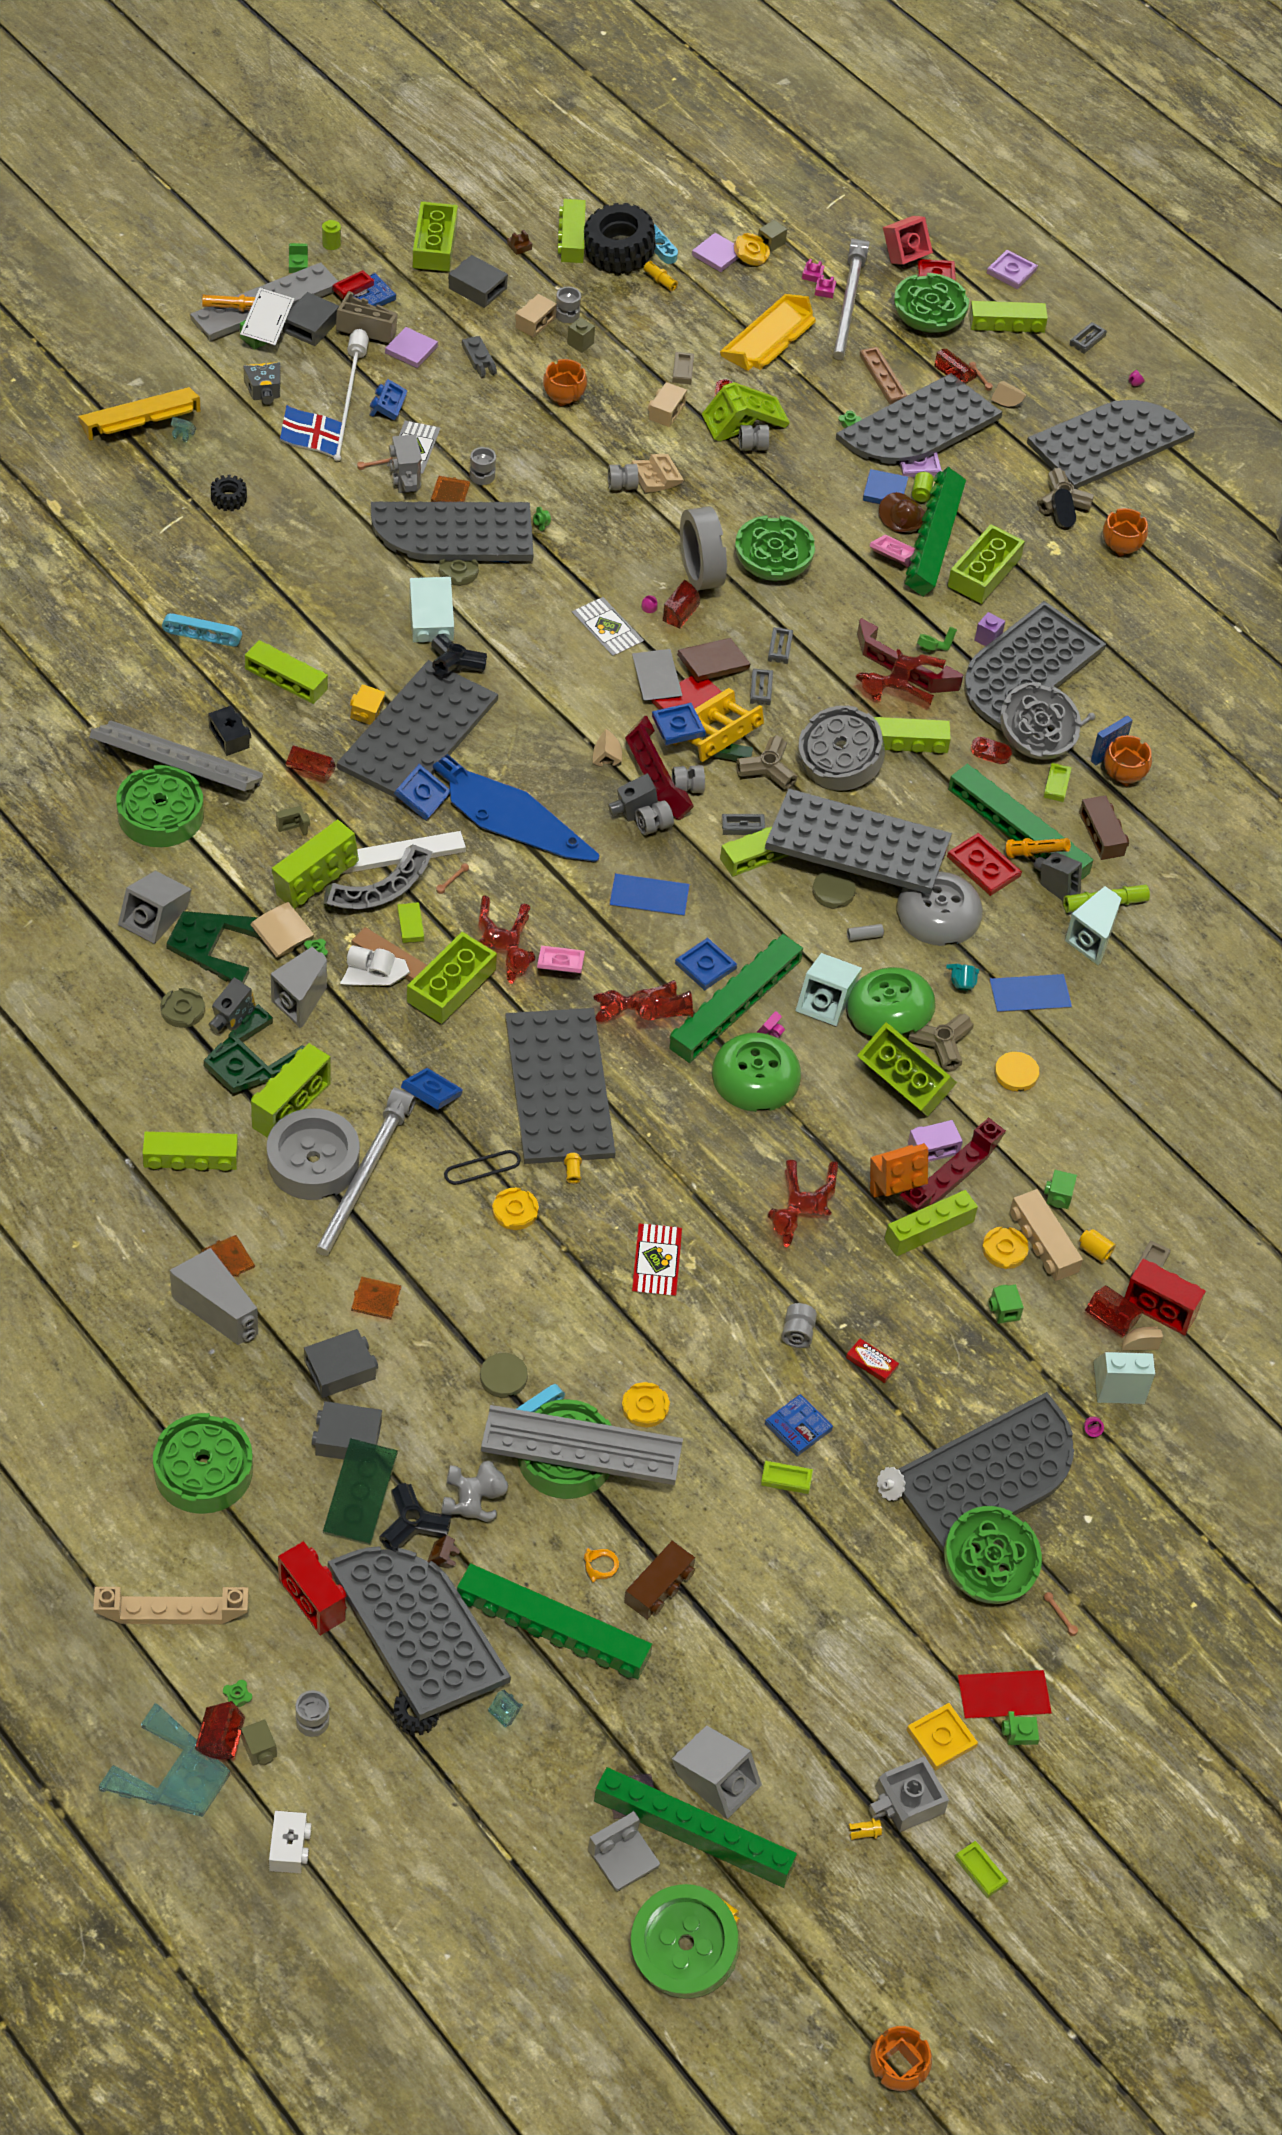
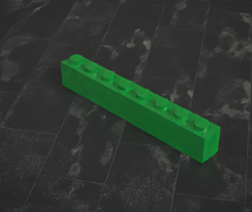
M947 467L944 471H939L934 477L935 483L930 491V499L926 504V513L922 517L923 523L918 531V540L914 544L915 550L910 558L911 564L906 571L905 584L923 597L936 586L966 483V479L950 467Z
M968 763L951 775L948 790L1011 839L1023 841L1025 838H1030L1033 841L1065 838ZM1070 841L1071 848L1069 852L1057 853L1082 863V880L1090 874L1093 859ZM1056 852L1033 854V856L1047 859Z
M784 934L777 940L773 939L766 950L760 951L750 964H746L736 977L733 976L729 979L723 989H718L712 999L704 1002L694 1015L687 1017L680 1028H675L669 1037V1049L688 1063H691L801 962L803 947Z
M470 1563L457 1586L458 1593L468 1607H476L488 1616H496L505 1620L510 1626H518L527 1630L535 1637L541 1636L550 1640L557 1647L568 1648L580 1657H588L595 1660L602 1667L613 1668L627 1678L633 1677L639 1680L651 1656L652 1643Z
M606 1767L596 1787L594 1802L624 1816L634 1811L640 1819V1823L782 1888L785 1887L794 1868L797 1857L796 1852L611 1768Z

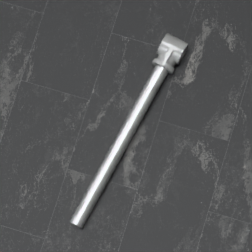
M851 238L848 254L850 269L833 357L837 360H841L845 356L861 267L866 263L870 241Z
M396 1087L391 1091L387 1101V1108L383 1111L384 1121L316 1247V1251L319 1254L327 1256L331 1251L397 1125L403 1124L405 1121L404 1115L409 1116L417 1098L411 1093Z

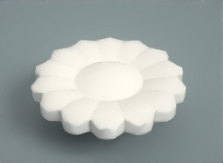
M886 1467L878 1476L877 1486L879 1487V1493L882 1494L883 1498H887L888 1501H894L902 1497L906 1484L904 1475L901 1474L900 1470H896L895 1467Z

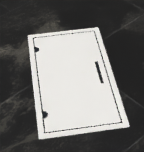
M259 288L240 334L276 345L294 298Z

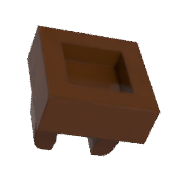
M522 230L521 234L518 235L513 233L512 237L507 238V245L516 255L532 250L533 244L525 230Z
M446 1535L435 1541L427 1562L430 1563L432 1561L437 1566L440 1565L446 1568L454 1566L456 1562L451 1560L449 1555L455 1557L460 1553V1550L454 1545L455 1539Z

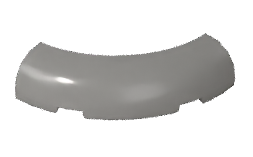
M412 844L405 849L396 868L382 881L364 887H351L332 883L326 887L324 904L346 909H363L389 902L403 894L424 872L433 851Z

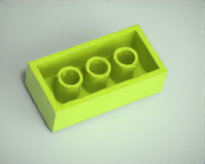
M421 201L413 246L412 268L450 272L457 227L458 205Z
M990 524L951 568L948 587L982 604L1021 559L1025 541Z
M337 819L272 867L276 895L285 903L289 902L295 909L299 905L304 904L316 892H320L332 880L337 879L348 868L353 867L359 861L355 833Z
M461 932L407 985V1002L443 1024L496 970L497 953L466 933Z
M887 1022L857 1055L926 1116L932 1113L957 1084L949 1074Z
M310 1043L303 1049H299L295 1057L289 1063L284 1064L280 1072L274 1078H270L266 1086L252 1097V1128L268 1138L272 1128L279 1120L290 1113L306 1109L331 1084V1056Z

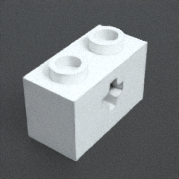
M275 1811L269 1871L301 1873L302 1864H307L309 1848H304L305 1839H310L311 1823H307V1813Z

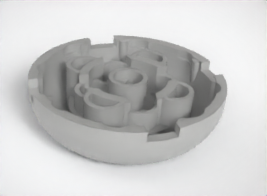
M1039 682L1019 685L1007 695L1000 712L1001 728L1008 742L1017 751L1031 758L1047 760L1062 756L1075 745L1080 736L1081 718L1075 704L1065 693L1054 686L1050 688L1041 685ZM1047 727H1052L1053 731L1049 732Z
M941 871L938 873L931 895L903 887L896 906V911L901 920L900 924L910 935L922 942L938 946H945V943L952 942L959 944L971 938L977 932L983 914L981 899L974 887L965 879L955 874ZM927 902V903H929L931 906L928 907V906L925 905V903Z

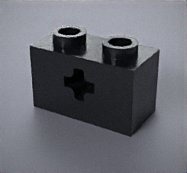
M232 706L208 713L209 729L226 756L250 748L249 739H251V732L247 726L243 725L241 715L238 712L236 713Z

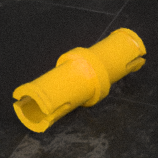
M648 261L644 265L643 270L651 275L655 282L661 283L671 292L677 288L678 281L670 277L666 270L660 269L652 261Z

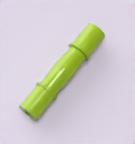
M1146 884L1130 887L1123 886L1122 889L1111 890L1122 898L1120 904L1124 905L1146 902L1150 899V891ZM1084 892L1064 896L1063 906L1065 912H1075L1097 892Z

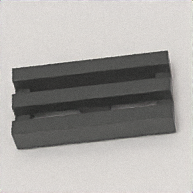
M1091 322L1070 340L1069 345L1072 347L1075 345V349H1082L1081 352L1085 354L1106 336L1107 331Z
M773 627L768 661L772 662V659H776V662L780 663V660H783L784 664H788L793 630ZM776 633H780L778 651L775 654L773 651ZM788 634L785 655H782L784 635Z
M753 669L750 704L758 701L760 705H762V702H766V705H771L773 670ZM757 674H760L759 696L755 695ZM765 675H768L767 696H763Z
M722 814L723 835H748L762 831L765 828L764 814Z

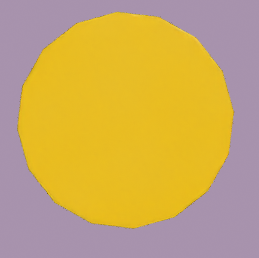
M744 233L742 236L739 235L734 243L736 255L749 265H762L770 255L769 246L763 243L764 240L755 234Z
M1005 1053L998 1059L995 1065L996 1079L1000 1085L1008 1090L1018 1092V1090L1024 1089L1026 1091L1035 1086L1039 1078V1066L1031 1056L1025 1053Z
M516 1187L499 1192L492 1205L493 1217L497 1223L511 1230H521L531 1226L537 1219L539 1210L538 1202L534 1195L529 1191L525 1192L521 1188Z
M996 1227L986 1234L982 1250L989 1263L999 1268L1012 1269L1022 1265L1026 1260L1029 1244L1026 1237L1015 1228Z
M636 1383L623 1395V1414L629 1422L636 1426L645 1428L657 1426L668 1415L670 1405L668 1394L665 1391L663 1392L654 1383Z

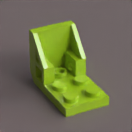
M735 382L723 386L702 413L714 440L720 442L739 434L740 425L752 426L756 419L786 428L790 423L777 397Z

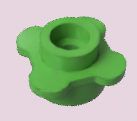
M849 410L844 415H840L838 420L842 422L844 428H847L862 420V418Z
M537 507L536 513L533 516V522L539 527L540 531H544L545 526L550 525L551 516L547 510Z
M324 939L305 941L304 947L307 950L311 947L317 948L318 952L327 956L328 951L325 949L326 941Z
M238 1680L236 1684L224 1686L223 1694L227 1695L230 1707H241L252 1700V1694L248 1692L245 1680Z

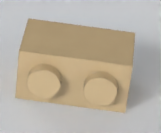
M537 294L522 309L516 312L515 328L534 338L556 318L557 303Z
M666 382L662 389H658L655 399L651 400L648 405V411H650L649 420L671 427L686 404L687 389Z

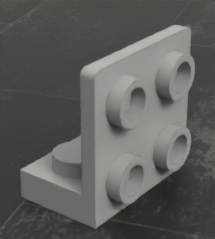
M634 1811L590 1836L588 1851L615 1891L625 1888L660 1866V1862L638 1831L640 1819Z

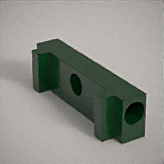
M731 744L712 757L737 761L738 758L752 757L753 747Z

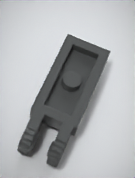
M475 336L462 339V347L479 376L485 377V368L487 367L491 375L497 374L496 365L481 337Z

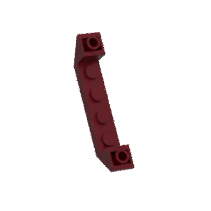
M863 618L859 620L857 636L863 656L929 693L953 692L961 689L964 676L962 673L947 665L939 674L934 673L877 641L878 627Z
M645 715L630 729L625 739L644 775L648 773L656 788L658 801H666L672 810L673 816L681 820L694 805L686 791L675 787L650 738L655 730L648 716Z
M988 1117L974 1130L972 1140L928 1178V1184L906 1190L900 1194L899 1198L915 1211L939 1202L988 1159L1006 1130Z

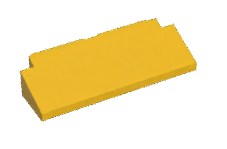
M784 294L720 351L721 357L746 371H749L752 367L761 370L816 322L815 317H813L809 296Z
M190 387L80 415L78 420L90 441L93 440V427H97L100 434H111L144 425L148 421H160L192 412L194 408L196 412H201L200 396Z

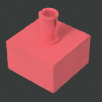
M911 216L883 227L891 264H905L933 253L925 217Z

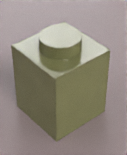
M776 220L759 228L758 236L764 240L763 243L769 246L770 253L786 244L787 228Z
M580 317L568 327L567 344L583 353L594 344L595 326Z
M265 1719L241 1728V1740L252 1766L267 1764L277 1757L276 1743Z

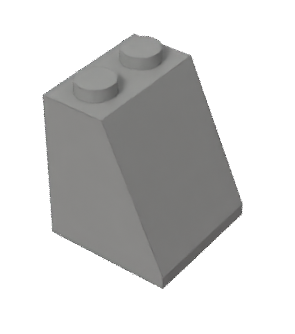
M155 870L126 887L118 925L155 944L179 918L182 912L187 909L192 889Z
M313 947L271 973V1001L299 1028L303 1027L327 988V959L323 953L318 952Z
M707 1725L672 1758L678 1777L726 1819L762 1786L751 1751Z

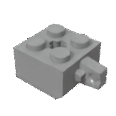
M416 434L393 436L392 445H389V454L392 457L389 460L390 472H394L392 473L393 485H397L398 493L418 491L421 488L422 457Z
M923 1756L887 1771L878 1778L876 1790L879 1794V1800L870 1804L869 1812L874 1819L885 1815L888 1818H892L898 1831L901 1832L944 1814L949 1799L928 1760Z

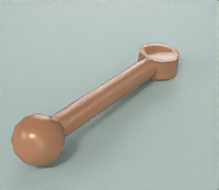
M970 362L969 368L973 369L985 384V389L991 391L993 385L986 381L976 368V363Z
M392 457L367 463L358 462L357 468L363 470L368 466L388 463Z
M466 863L462 864L461 869L443 885H437V893L443 894L445 888L461 873L469 870V865Z
M1050 1592L1045 1593L1044 1600L1052 1605L1068 1627V1634L1070 1636L1077 1635V1626L1069 1622L1053 1600V1594Z

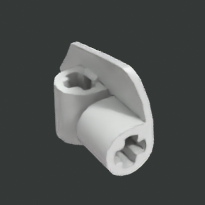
M352 945L347 955L349 967L340 984L344 986H391L410 974V971L404 959L396 958L393 953L387 950L376 949L372 951Z

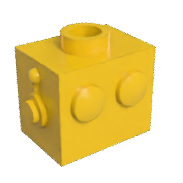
M362 684L357 695L353 694L350 718L371 725L379 716L384 706L386 692Z

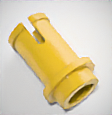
M569 1153L564 1159L567 1170L566 1181L571 1184L581 1181L580 1164L582 1159L577 1153Z
M871 1818V1821L848 1823L851 1840L867 1837L877 1839V1836H882L880 1820Z

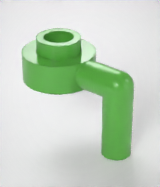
M949 627L944 642L938 641L932 636L920 634L917 644L920 645L919 648L926 652L936 649L948 651L957 629Z

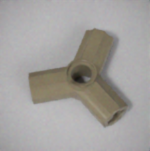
M1054 468L1048 473L1052 492L1037 501V506L1042 514H1050L1054 511L1051 500L1052 494L1061 488L1070 491L1075 507L1090 511L1094 494L1074 489V486L1068 482L1065 471L1061 470V468Z
M777 735L769 738L765 751L761 756L738 758L736 761L738 776L760 774L765 778H772L783 789L788 790V788L793 787L798 778L794 772L781 762L787 742Z
M965 1013L959 1014L947 1024L937 1027L925 1025L916 1032L911 1030L909 1041L932 1046L938 1053L943 1069L948 1071L956 1070L962 1065V1059L956 1042L970 1032L974 1024Z

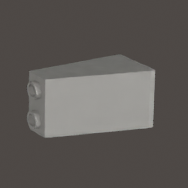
M211 1248L170 1270L171 1295L178 1303L237 1345L252 1340L258 1334L257 1307Z

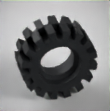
M222 475L220 476L221 479L217 477L215 482L212 481L211 502H213V505L217 506L219 510L223 508V511H227V509L234 511V508L239 510L240 506L243 507L247 502V486L243 479H238L235 475L233 478H231V475H227L226 478ZM225 492H233V494H224V493H225Z
M400 1691L399 1697L396 1696L394 1704V1721H396L397 1727L400 1728L402 1726L404 1733L410 1730V1735L415 1736V1731H419V1736L424 1735V1730L427 1733L432 1731V1726L435 1728L440 1712L419 1721L417 1717L408 1714L407 1708L410 1704L402 1691Z

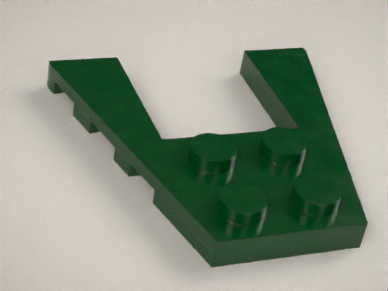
M183 911L166 943V947L188 961L193 960L200 964L202 969L213 971L226 982L228 980L231 981L235 977L242 983H245L249 975V967L212 957L211 954L224 929L261 939L250 925L259 917Z
M258 1004L255 1006V1010L242 1020L241 1025L236 1030L233 1029L228 1034V1038L223 1043H220L204 1059L203 1066L229 1091L236 1093L268 1082L270 1078H274L280 1072L283 1065L289 1063L295 1057L297 1051L305 1046L301 1045L267 1066L243 1043V1041L273 1023V1017Z

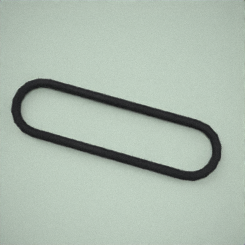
M505 1150L452 1165L445 1170L444 1177L450 1184H462L514 1169L520 1164L521 1158L517 1152ZM511 1153L517 1157V1162L512 1166L460 1181H452L447 1175L454 1168L503 1154Z

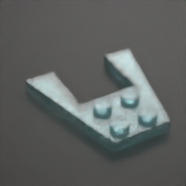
M155 1703L142 1721V1728L183 1749L182 1753L158 1789L113 1765L100 1783L99 1791H110L118 1793L121 1797L129 1799L134 1797L146 1800V1803L161 1804L169 1806L173 1810L203 1817L229 1778L230 1770L163 1708Z

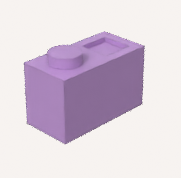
M953 1120L926 1127H917L910 1130L908 1145L926 1144L928 1147V1162L956 1155L961 1150L963 1142Z

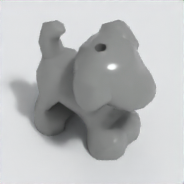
M491 1461L482 1462L477 1476L472 1478H464L461 1475V1468L450 1465L446 1484L458 1488L459 1503L455 1504L451 1497H444L441 1514H461L463 1517L478 1518L485 1522L494 1521L497 1518V1511L495 1509L490 1512L482 1510L481 1499L482 1496L494 1499L506 1494L508 1482L505 1480V1476L496 1469Z

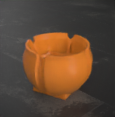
M559 359L557 364L551 362L546 368L543 377L545 392L560 407L579 400L587 387L585 369L581 368L580 363L569 359Z
M1121 508L1117 509L1115 514L1111 512L1103 526L1105 543L1120 557L1140 549L1148 536L1146 518H1141V513L1133 509Z
M1129 735L1117 737L1114 742L1110 743L1104 755V765L1107 774L1126 787L1146 776L1152 765L1149 745L1146 742L1141 744L1140 738Z
M906 2026L889 2028L883 2035L881 2034V2036L876 2038L871 2048L870 2066L876 2078L880 2077L882 2079L881 2084L890 2090H912L918 2087L919 2082H924L929 2075L932 2066V2053L927 2040H921V2033ZM897 2051L913 2066L902 2077H899L886 2062Z

